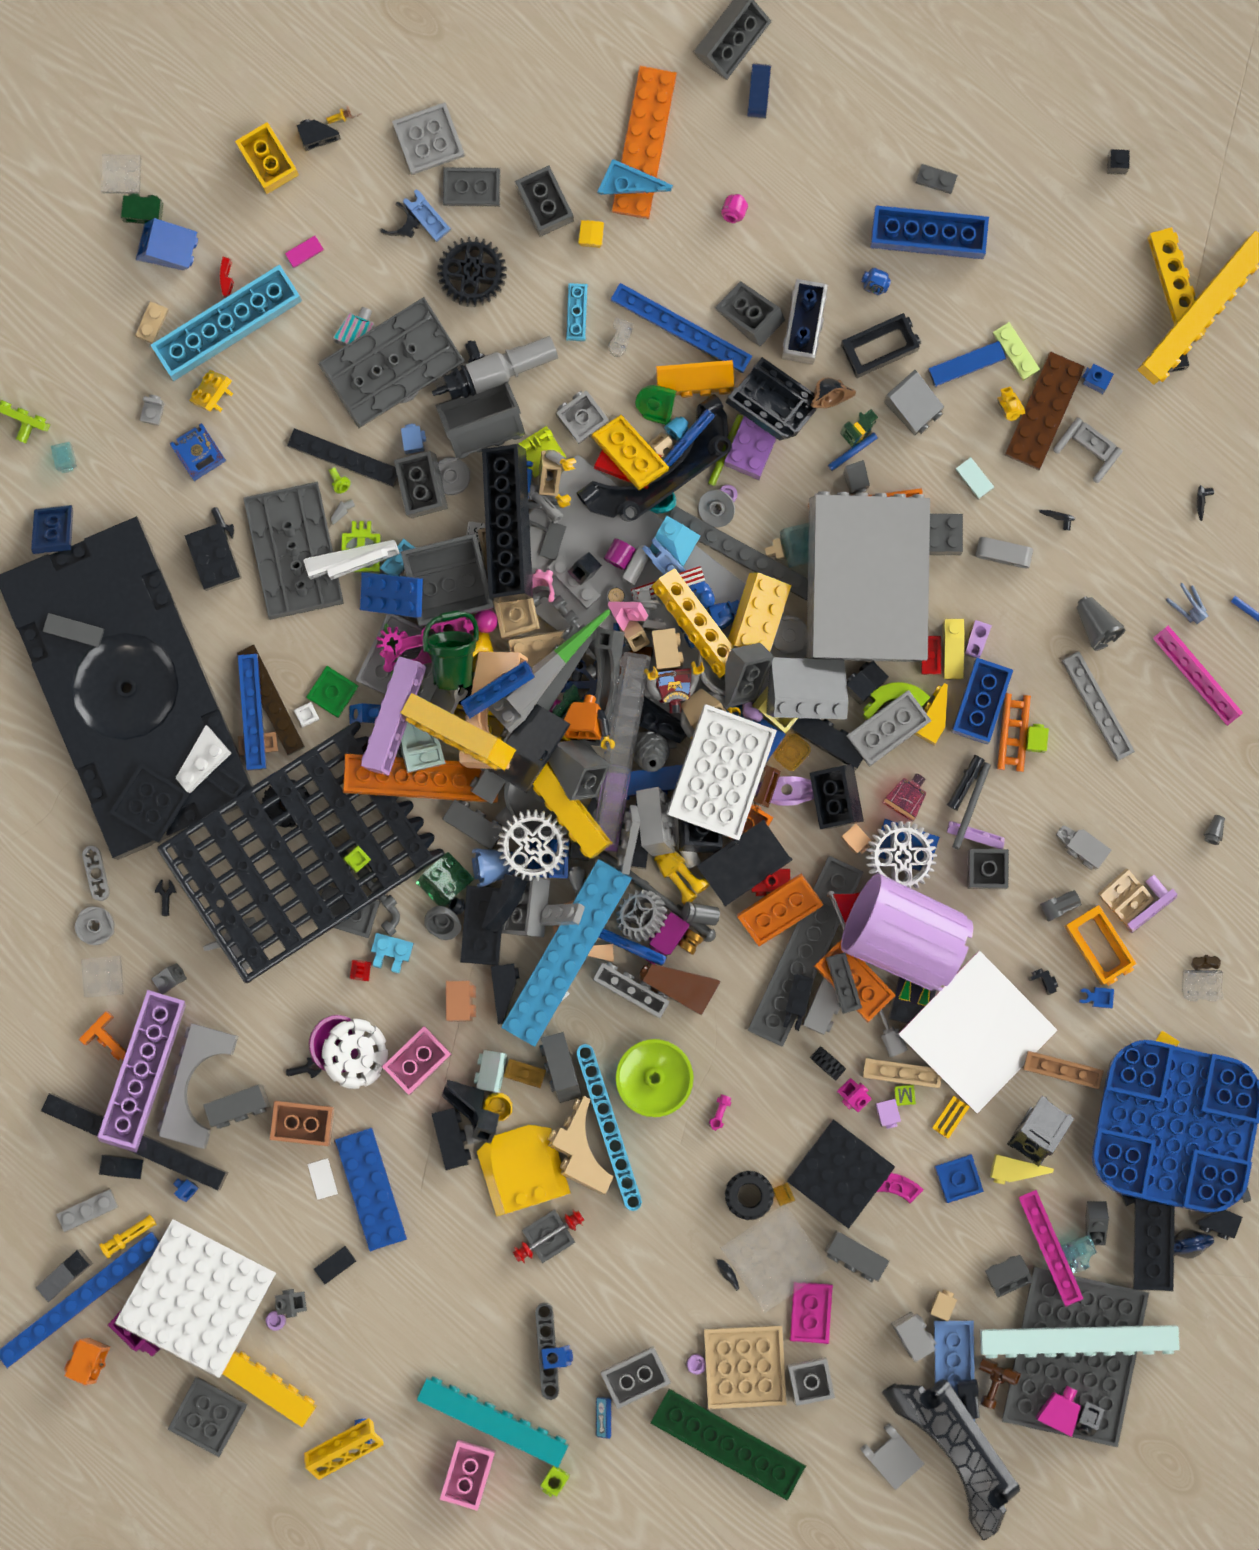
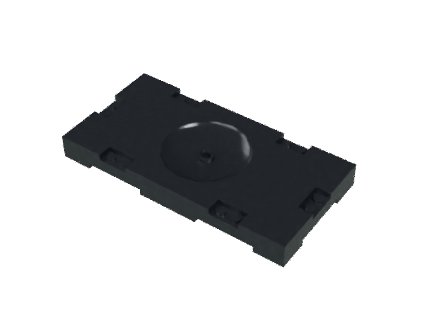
M137 516L84 538V541L72 545L71 550L44 555L0 574L1 593L26 647L32 667L73 765L85 788L91 808L113 859H122L157 843L109 813L140 763L185 790L176 780V776L206 725L231 752L219 766L247 785L242 793L253 786L191 637L156 559L144 526ZM48 613L105 629L100 647H94L43 632ZM131 684V691L124 693V685ZM204 779L190 793L189 798L162 840L180 833L232 800V798ZM235 806L234 808L230 809L224 814H227L231 811L238 809V806Z

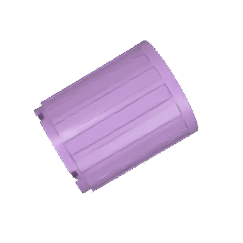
M877 873L863 887L852 907L843 931L841 949L851 956L928 990L942 991L943 988L940 987L942 985L948 986L964 961L969 948L965 946L967 937L972 938L973 922L967 919V916Z

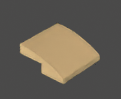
M1125 869L1098 893L1124 924L1129 923L1154 900L1147 889L1138 882L1128 869Z

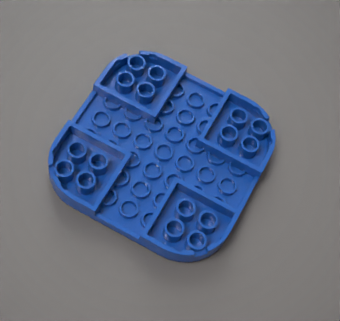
M1141 1040L1127 1045L1114 1056L1107 1071L1092 1149L1093 1167L1098 1178L1105 1186L1116 1193L1198 1212L1213 1213L1231 1207L1241 1199L1249 1182L1252 1166L1251 1158L1259 1124L1258 1078L1247 1064L1234 1058L1207 1054L1153 1040Z

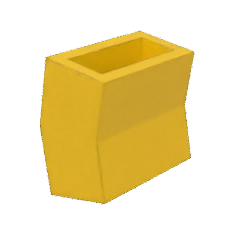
M581 220L579 245L600 248L602 246L604 222Z

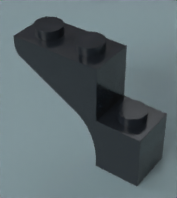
M447 1080L442 1091V1097L470 1120L473 1127V1139L491 1144L496 1133L499 1114L481 1109L484 1090Z

